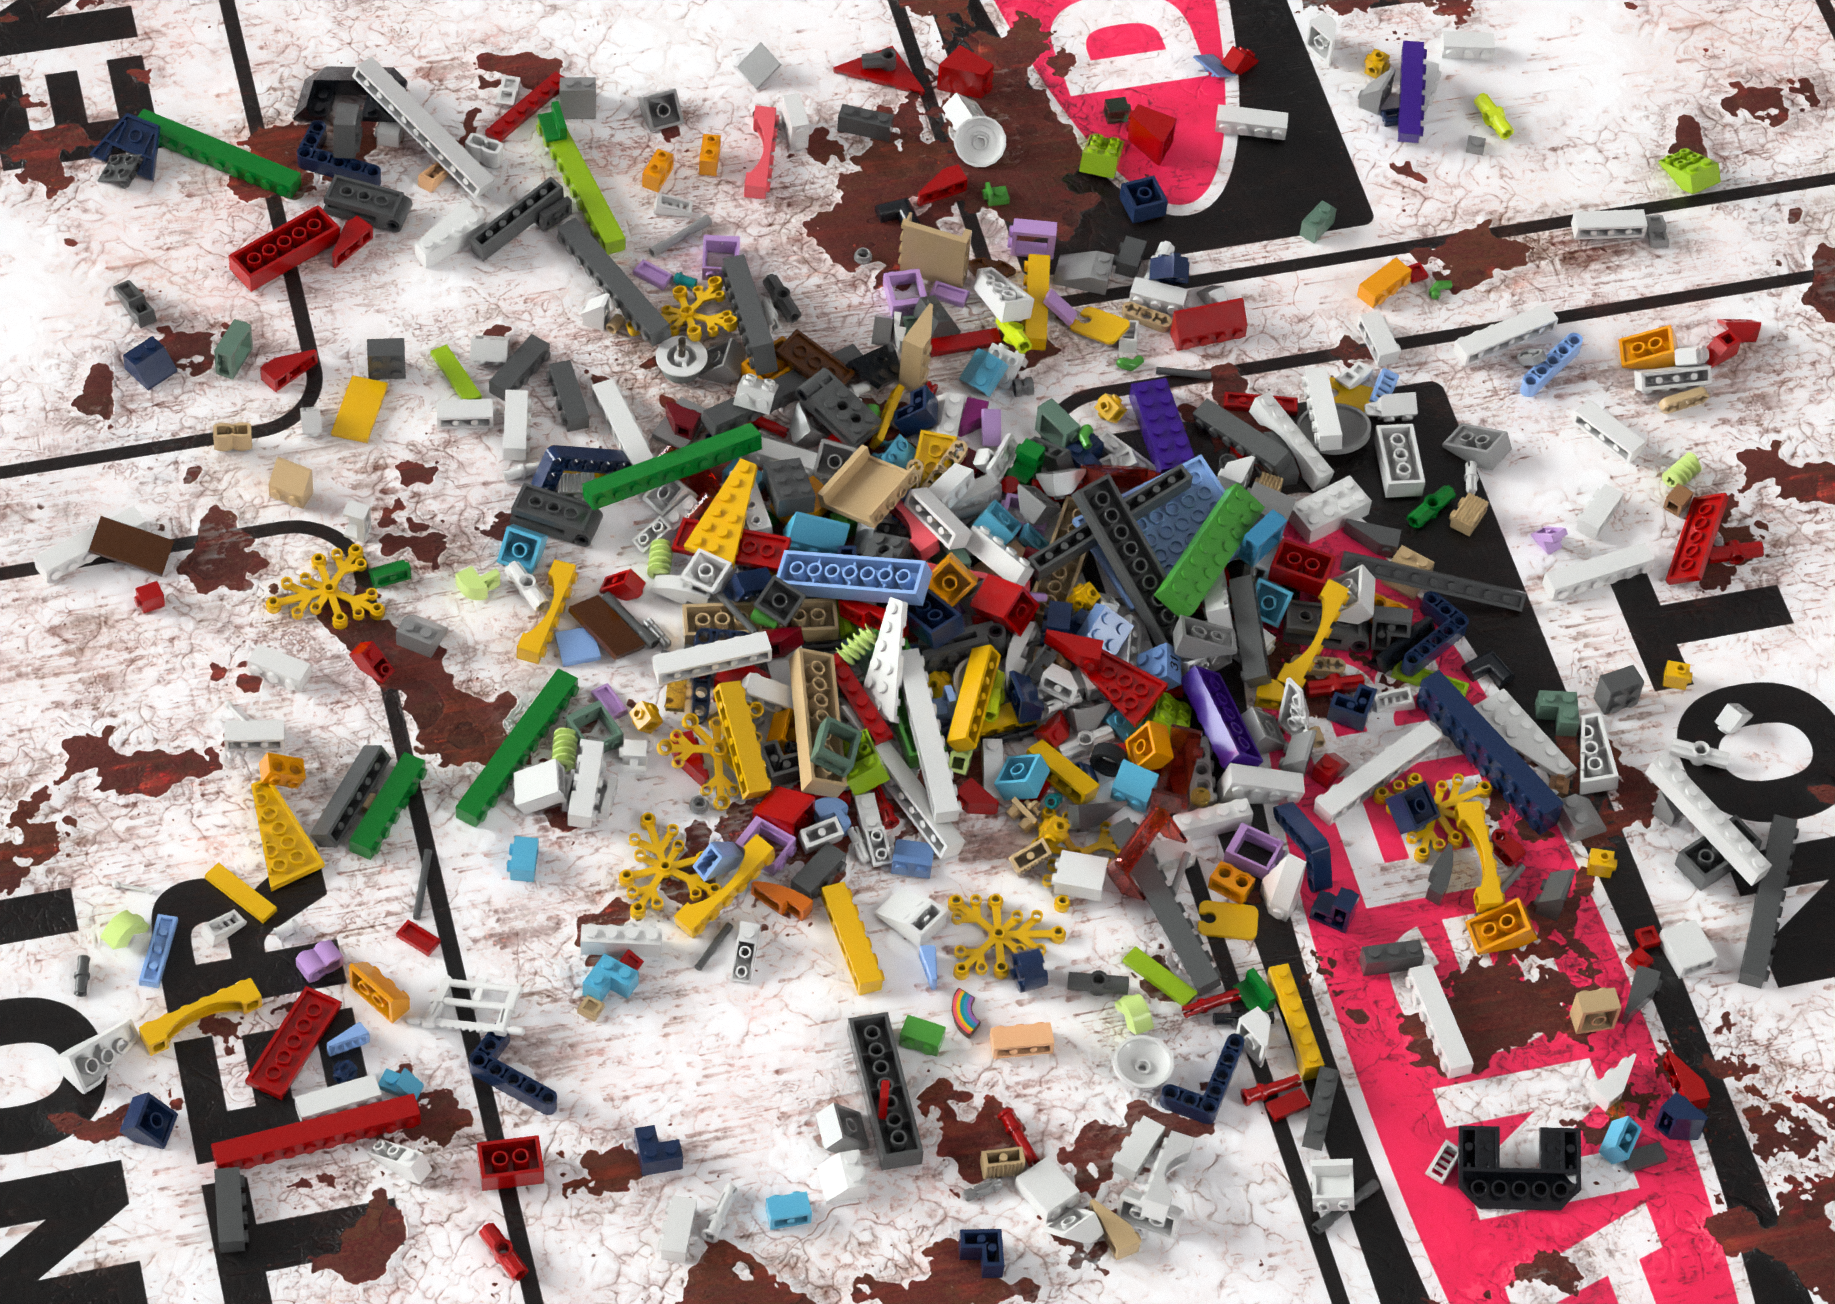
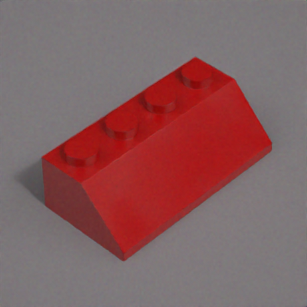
M1243 297L1174 311L1170 336L1176 350H1188L1194 347L1246 337L1248 324Z

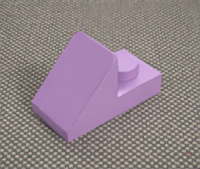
M1544 526L1531 533V537L1547 554L1561 549L1562 538L1568 535L1566 528Z

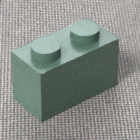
M1322 200L1302 221L1300 236L1315 244L1333 225L1337 209Z

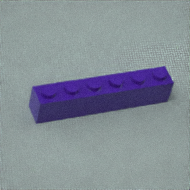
M1403 40L1397 142L1419 143V138L1423 137L1424 126H1421V121H1424V111L1421 110V105L1424 106L1425 95H1422V90H1425L1426 80L1423 79V75H1426V64H1423V59L1427 58V49H1424V42Z

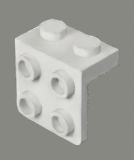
M992 343L988 352L1009 366L997 386L1009 390L1012 386V380L1016 378L1021 366L1026 368L1029 361L1025 358V354L1019 353L1017 350L1012 352L1008 350V346L999 343V345Z
M750 373L743 375L738 384L733 405L769 415L779 385L772 379L762 380Z

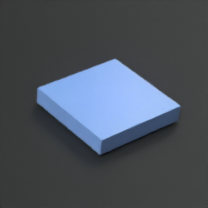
M583 627L554 633L563 667L601 660L597 641Z

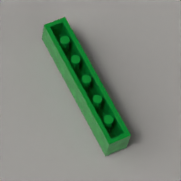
M406 752L403 753L349 839L350 852L369 860L373 858L374 854L379 853L382 841L389 837L392 825L396 824L399 820L400 812L402 809L405 810L407 808L410 796L416 793L418 783L426 777L425 760Z

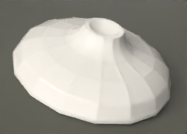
M973 116L958 126L954 136V147L958 156L966 164L974 167H987L996 163L1002 157L1006 148V135L1002 126L996 120L987 116Z

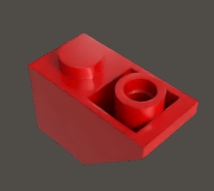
M1232 46L1221 64L1233 73L1241 75L1256 65L1259 60L1254 57L1256 54L1247 48L1246 50L1242 46L1239 48Z
M1730 329L1717 335L1706 346V349L1709 350V359L1704 364L1711 365V368L1737 355L1741 340Z
M374 641L361 642L349 654L361 671L380 683H384L395 672V669Z

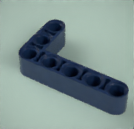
M320 120L310 124L297 149L299 168L332 178L336 174L378 186L381 185V169L379 166L357 159L333 158L332 152L322 150L327 140L326 124Z
M552 445L546 449L531 485L555 492L563 471L610 474L632 466L622 450Z
M1428 591L1424 594L1420 605V612L1425 616L1432 617L1433 622L1439 627L1405 654L1400 670L1409 677L1419 673L1464 637L1469 624V619L1465 614L1433 591Z
M701 628L696 632L693 647L700 644L713 643L718 641V638H725L727 640L736 636L750 634L738 630ZM704 636L708 641L701 642L698 637ZM711 674L705 675V679L695 677L691 681L690 713L696 714V710L704 712L703 716L697 715L699 719L698 724L704 723L709 714ZM696 692H703L705 694V697H698L696 695Z
M1294 802L1273 807L1276 822L1306 856L1307 882L1310 891L1317 893L1320 890L1332 888L1331 853L1327 839Z
M488 1032L470 1055V1073L542 1114H554L557 1111V1093L554 1090L497 1060L510 1043V1034L507 1033V1036L503 1037L495 1035L494 1032Z
M1236 1033L1230 1034L1227 1037L1204 1095L1173 1084H1167L1162 1088L1160 1097L1161 1107L1204 1124L1213 1123L1216 1120L1241 1058L1245 1042L1244 1038Z

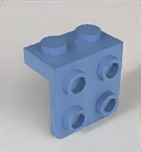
M897 839L892 858L891 874L930 879L934 850L928 843Z

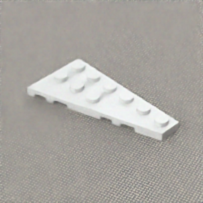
M890 597L863 689L883 719L899 724L897 706H900L901 699H898V692L902 686L904 656H901L902 646H905V638L902 637L903 628H905L907 621L908 603Z
M1504 688L1474 705L1475 709L1516 752L1523 755L1524 759L1528 762L1533 761L1541 766V770L1553 776L1563 774L1567 778L1576 772L1577 768Z

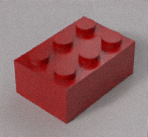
M1282 538L1271 563L1268 580L1319 597L1326 582L1331 577L1336 556Z
M539 1135L477 1143V1159L482 1191L544 1184V1166Z

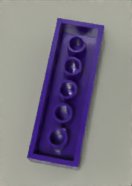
M1167 378L1131 384L1129 399L1151 462L1155 465L1158 476L1181 463L1183 464L1195 458Z
M1197 665L1192 667L1181 678L1183 691L1188 695L1190 705L1194 708L1197 719L1202 724L1205 730L1204 733L1212 744V750L1219 758L1221 767L1227 769L1230 763L1254 767L1261 765L1264 761L1221 674Z

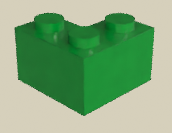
M1026 438L1022 444L1019 443L1016 447V458L1013 466L1007 469L1004 477L1014 476L1020 484L1031 486L1032 479H1037L1036 474L1043 471L1046 447Z

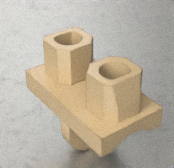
M1014 797L1011 800L1012 805L1006 811L1007 815L1013 821L1020 815L1024 817L1018 823V826L1025 834L1033 828L1038 830L1039 823L1033 814L1036 816L1041 814L1038 810L1040 807L1039 801L1034 800L1031 802L1027 799L1024 802L1027 806L1025 807Z

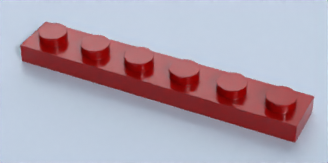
M556 71L488 127L485 130V136L502 142L559 93L560 77L564 76Z
M838 652L835 653L834 662L837 687L864 729L867 728L875 746L893 739V733L847 662Z

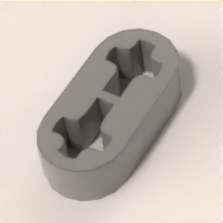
M1526 349L1520 352L1517 358L1522 366H1528L1544 362L1547 356L1543 349Z

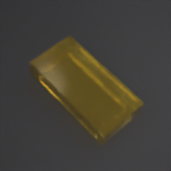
M687 679L667 684L665 711L685 712Z

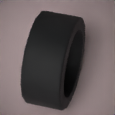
M1103 742L1095 745L1089 762L1091 767L1098 773L1108 777H1116L1123 759L1128 761L1129 758L1124 749L1118 745ZM1103 757L1112 759V760L1115 761V762H1110V761L1104 759Z

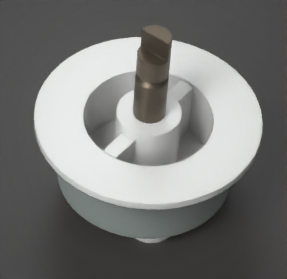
M688 336L671 337L663 341L656 351V362L661 368L663 375L672 383H688L695 380L705 367L708 358L703 344L699 341H691Z

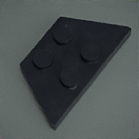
M892 342L857 357L845 365L848 369L853 367L859 371V376L877 389L899 380L900 362Z

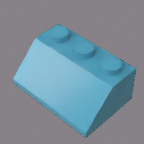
M796 511L784 527L783 536L791 538L792 543L789 549L791 551L837 554L838 546H844L850 524Z

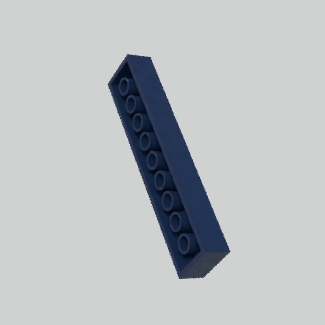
M1440 670L1422 679L1416 700L1418 707L1424 710L1430 720L1441 729L1442 733L1449 737L1458 750L1462 751L1467 760L1475 765L1479 773L1488 779L1492 787L1501 793L1504 800L1513 806L1517 814L1526 820L1532 830L1541 835L1556 826L1564 804L1561 799Z

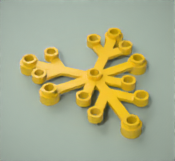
M713 276L707 281L709 288L705 292L702 286H695L693 294L697 297V300L692 305L687 303L688 292L685 286H677L672 290L673 297L680 303L681 308H673L670 305L661 307V315L669 324L676 321L670 326L672 337L678 336L680 334L679 328L687 322L688 338L693 342L699 341L702 337V330L700 326L695 325L694 320L706 322L710 337H715L719 334L718 326L716 325L723 326L727 332H733L737 329V318L732 315L730 310L712 316L696 312L704 302L711 300L723 302L726 299L724 291H721L723 287L721 277ZM631 321L626 324L628 333L631 336L640 335V332L636 331Z
M352 544L349 547L348 556L345 561H343V551L341 549L335 548L332 550L331 556L336 563L338 571L331 581L326 570V557L322 553H316L311 558V566L313 569L318 570L322 582L312 579L308 572H303L299 576L302 585L316 588L315 590L306 589L293 583L290 577H284L281 579V587L284 590H291L298 594L283 598L271 596L266 600V610L271 614L280 612L281 606L300 602L298 606L293 607L291 610L292 618L296 620L303 617V612L313 598L319 597L317 602H313L310 605V612L313 615H319L322 612V607L329 600L334 613L332 617L333 627L339 630L345 629L348 626V617L341 612L337 598L351 604L355 620L359 621L364 618V609L370 611V617L374 620H381L385 617V607L381 603L371 604L367 602L368 600L374 601L378 598V592L375 588H369L366 590V593L356 596L339 590L338 584L345 574L356 571L362 572L367 569V562L363 559V548L359 544Z
M752 702L749 705L750 709H755L757 714H754L751 711V720L757 719L763 714L764 707L761 703ZM688 713L682 718V726L687 730H692L706 745H693L683 736L681 730L675 729L670 733L671 740L662 739L657 744V752L662 756H668L671 752L681 753L671 762L675 769H680L692 753H709L714 758L715 776L708 783L700 787V794L705 797L709 796L716 786V797L713 800V806L718 811H724L730 806L729 797H735L739 793V787L723 775V761L734 772L735 769L732 758L729 755L730 751L727 746L726 737L721 740V719L713 717L709 721V727L712 729L713 734L712 739L698 725L699 719L697 715ZM686 720H690L692 725H688ZM713 721H716L718 726H714ZM756 731L755 734L758 737V741L761 742L762 735ZM674 733H677L679 738H675ZM661 746H665L667 751H663ZM717 747L720 753H717L714 748ZM675 760H679L681 765H677ZM707 787L709 793H706L703 788ZM730 788H734L735 793H732ZM718 801L723 803L722 807L718 805Z
M1412 773L1407 777L1406 786L1408 788L1423 782V779L1418 773ZM1456 773L1452 778L1453 785L1449 799L1444 802L1441 801L1444 793L1447 791L1448 784L1443 780L1436 783L1434 801L1441 817L1428 823L1423 830L1407 833L1406 841L1409 844H1416L1418 840L1422 839L1421 846L1417 847L1414 852L1416 862L1426 863L1429 860L1430 850L1428 846L1430 841L1433 844V849L1437 852H1442L1445 848V841L1438 838L1433 831L1436 820L1448 835L1447 845L1448 843L1452 844L1453 849H1459L1462 846V834L1455 831L1446 819V817L1455 819L1454 811L1448 808H1455L1458 802H1465L1477 796L1483 799L1490 797L1492 786L1488 781H1482L1478 783L1476 788L1458 795L1460 786L1464 782V776ZM1395 780L1392 789L1395 793L1405 790V784L1401 780ZM1379 787L1374 791L1373 800L1377 804L1383 805L1386 804L1385 799L1394 794L1389 793L1385 787ZM1387 805L1386 812L1392 815Z
M1045 807L1041 810L1040 819L1042 822L1038 825L1039 834L1042 830L1040 826L1046 818L1049 820L1054 814L1057 815L1055 809ZM1065 811L1062 814V818L1069 824L1068 819L1065 818L1068 817V811ZM1108 821L1100 824L1098 841L1084 848L1075 846L1069 836L1064 842L1066 848L1056 846L1053 849L1048 846L1052 853L1061 855L1062 850L1090 855L1100 849L1121 855L1116 844H1113L1115 842L1112 837H1107L1110 834L1109 830L1103 828L1112 826ZM1033 839L1031 844L1038 841L1039 839ZM1051 858L1047 862V869L1051 872L1057 871L1055 866L1050 865L1055 864V858ZM1112 858L1108 862L1107 872L1114 876L1119 875L1122 872L1123 863L1119 858ZM1045 874L1042 878V885L1050 888L1053 885L1045 880H1052V875ZM1060 894V896L1055 898L1054 909L1059 913L1067 912L1070 907V900L1067 895Z
M646 812L640 817V826L648 831L651 843L642 840L638 833H631L629 835V844L642 848L634 852V859L637 862H643L652 867L633 872L625 869L619 874V884L623 887H628L626 895L629 899H636L638 896H642L638 902L633 903L630 907V916L633 919L641 920L645 917L646 904L650 898L653 910L659 911L663 908V899L658 896L656 890L663 878L673 876L686 882L692 901H699L701 899L702 891L700 889L707 892L708 898L722 889L718 883L709 884L704 882L698 873L689 875L678 870L693 866L704 851H700L695 857L675 861L679 853L684 851V842L677 839L673 842L671 852L667 858L665 857V850L672 839L679 833V827L676 824H669L667 826V833L660 842L655 829L656 817L650 812ZM646 851L655 854L658 860L646 855ZM655 875L647 886L637 888L633 885L635 879Z
M955 894L948 899V909L953 912L951 917L953 924L976 923L989 933V939L978 949H966L963 945L955 947L954 956L956 958L963 959L964 957H969L966 961L959 962L954 966L953 976L957 980L967 979L970 971L969 968L976 962V973L980 976L985 975L988 965L985 963L984 954L994 945L997 963L994 965L993 975L1000 980L1006 979L1010 968L1005 962L1004 945L1014 953H1017L1018 949L1026 950L1025 946L1029 949L1039 948L1043 950L1041 953L1044 956L1046 954V946L1042 943L1037 944L1031 939L1050 938L1051 942L1061 944L1065 941L1066 931L1061 926H1055L1051 930H1030L1043 919L1042 911L1037 909L1032 911L1031 917L1017 931H1010L1016 924L1022 922L1023 913L1020 910H1014L1011 913V918L1002 926L1000 910L1003 908L1004 900L999 894L990 895L987 901V907L992 911L993 925L981 917L980 906L982 904V897L980 895L973 894L970 897L972 909L964 904V900L960 895ZM1011 939H1018L1023 944H1016Z

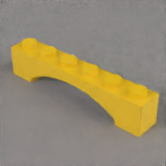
M554 559L548 573V585L552 586L554 592L551 606L543 620L528 633H522L517 645V659L539 665L541 658H545L547 653L546 646L552 642L553 630L558 627L560 622V613L563 614L565 611V601L570 599L572 594L571 587L577 583L579 574L576 573V565Z
M1328 579L1318 597L1322 600V616L1319 629L1305 653L1292 663L1288 664L1285 662L1276 680L1284 687L1286 679L1289 677L1301 688L1304 686L1307 680L1304 676L1306 672H1311L1315 664L1312 661L1315 655H1320L1324 647L1321 645L1323 639H1328L1333 630L1330 628L1332 622H1337L1341 615V612L1338 610L1341 605H1346L1350 597L1347 594L1348 588L1331 579Z
M1480 801L1458 802L1454 810L1457 829H1462L1474 844L1482 868L1481 886L1476 887L1473 895L1476 913H1485L1505 904V895L1503 892L1501 893L1500 889L1501 878L1499 875L1497 876L1496 872L1497 861L1493 859L1492 855L1493 843L1489 842L1488 838L1489 826L1485 825L1484 821L1485 809L1481 808Z
M758 834L743 847L744 858L741 866L726 886L703 901L691 905L687 902L674 915L675 924L690 937L694 938L697 934L700 935L705 930L706 925L710 921H714L719 916L720 911L724 907H728L733 902L734 897L738 893H742L746 889L747 884L752 879L755 880L760 875L761 870L774 861V848Z
M1289 964L1269 967L1266 981L1270 990L1276 996V1000L1285 1017L1301 1079L1304 1081L1317 1078L1320 1066L1324 1067L1325 1064Z
M251 978L240 980L235 985L222 988L217 993L204 996L190 1005H184L180 1009L166 1013L156 1020L145 1022L139 1027L140 1039L149 1055L153 1056L168 1049L172 1038L189 1024L203 1017L221 1012L239 1011L245 1015L262 1007V996Z

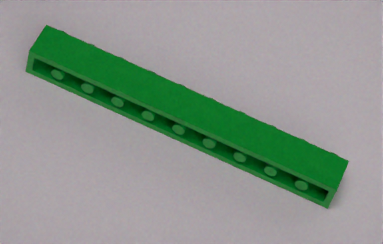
M143 109L137 116L161 127L159 145L170 151L182 154L187 158L199 161L216 170L223 171L233 177H238L250 184H255L289 199H292L302 185L300 172L146 109Z
M748 423L582 484L584 500L593 510H597L762 449L761 433L752 423Z
M559 668L556 670L456 805L457 819L475 828L480 822L485 821L490 808L496 806L498 797L506 792L509 782L514 780V772L519 771L521 766L526 765L531 752L537 750L540 740L547 736L551 725H555L558 721L559 714L562 710L565 711L567 709L570 699L578 694L577 677Z

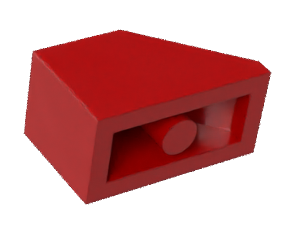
M632 569L606 576L599 592L605 594L609 591L617 599L629 601L637 599L643 594L646 582Z
M1059 710L1033 733L1038 741L1043 739L1050 746L1056 748L1069 737L1070 724L1062 710Z
M1325 753L1314 765L1311 779L1327 789L1348 768L1350 763L1336 753Z
M970 778L957 788V801L961 802L962 810L967 814L995 815L998 813L999 801L973 778Z

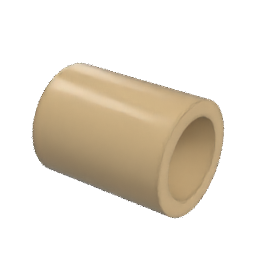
M615 314L606 324V329L610 333L616 334L625 324V318L620 314Z
M1311 727L1309 731H1317L1313 747L1320 748L1324 746L1326 741L1320 727Z
M370 792L360 809L362 813L366 814L376 798V794Z

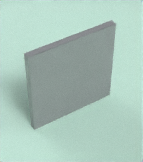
M760 42L739 63L737 68L758 90L782 64Z

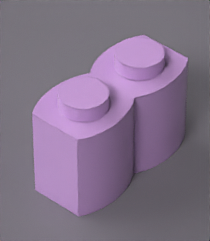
M331 940L320 941L315 945V948L304 950L296 957V967L309 983L319 980L325 974L337 970L344 964L343 955Z

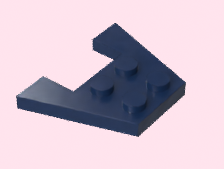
M126 113L92 150L89 156L107 163L114 147L132 155L141 154L143 161L136 174L154 182L161 127Z

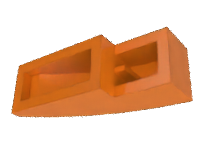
M753 881L751 883V895L781 916L788 911L803 921L812 912L813 900L793 889L768 882Z

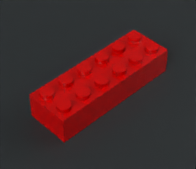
M317 205L228 255L229 270L252 292L335 245L340 236V227Z

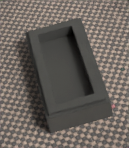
M1660 1142L1633 1149L1629 1159L1625 1160L1624 1163L1629 1173L1665 1163L1668 1158Z

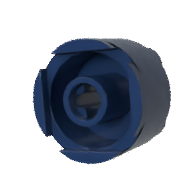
M1032 948L1009 955L1013 966L1010 969L1011 977L1013 980H1017L1019 993L1048 985L1047 969L1044 970L1043 963L1045 961L1039 948Z

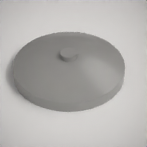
M1335 403L1342 431V449L1320 451L1319 445L1315 444L1314 433L1316 432H1312L1309 410H1306L1299 417L1297 426L1319 453L1339 455L1358 450L1367 443L1371 435V422L1368 416L1356 407Z

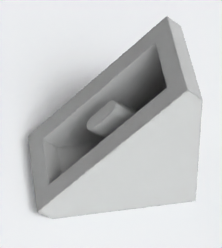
M1211 285L1196 293L1205 305L1228 300L1224 286Z
M875 315L871 344L884 346L890 343L894 316Z

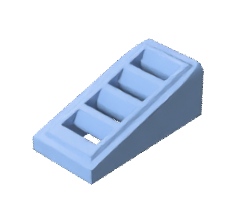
M1383 368L1377 377L1369 401L1376 402L1380 398L1376 394L1379 396L1392 394L1399 375Z
M921 945L919 947V958L930 988L935 990L937 987L935 945Z
M358 1022L327 1042V1054L333 1056L369 1043L370 1036L368 1030L361 1022Z

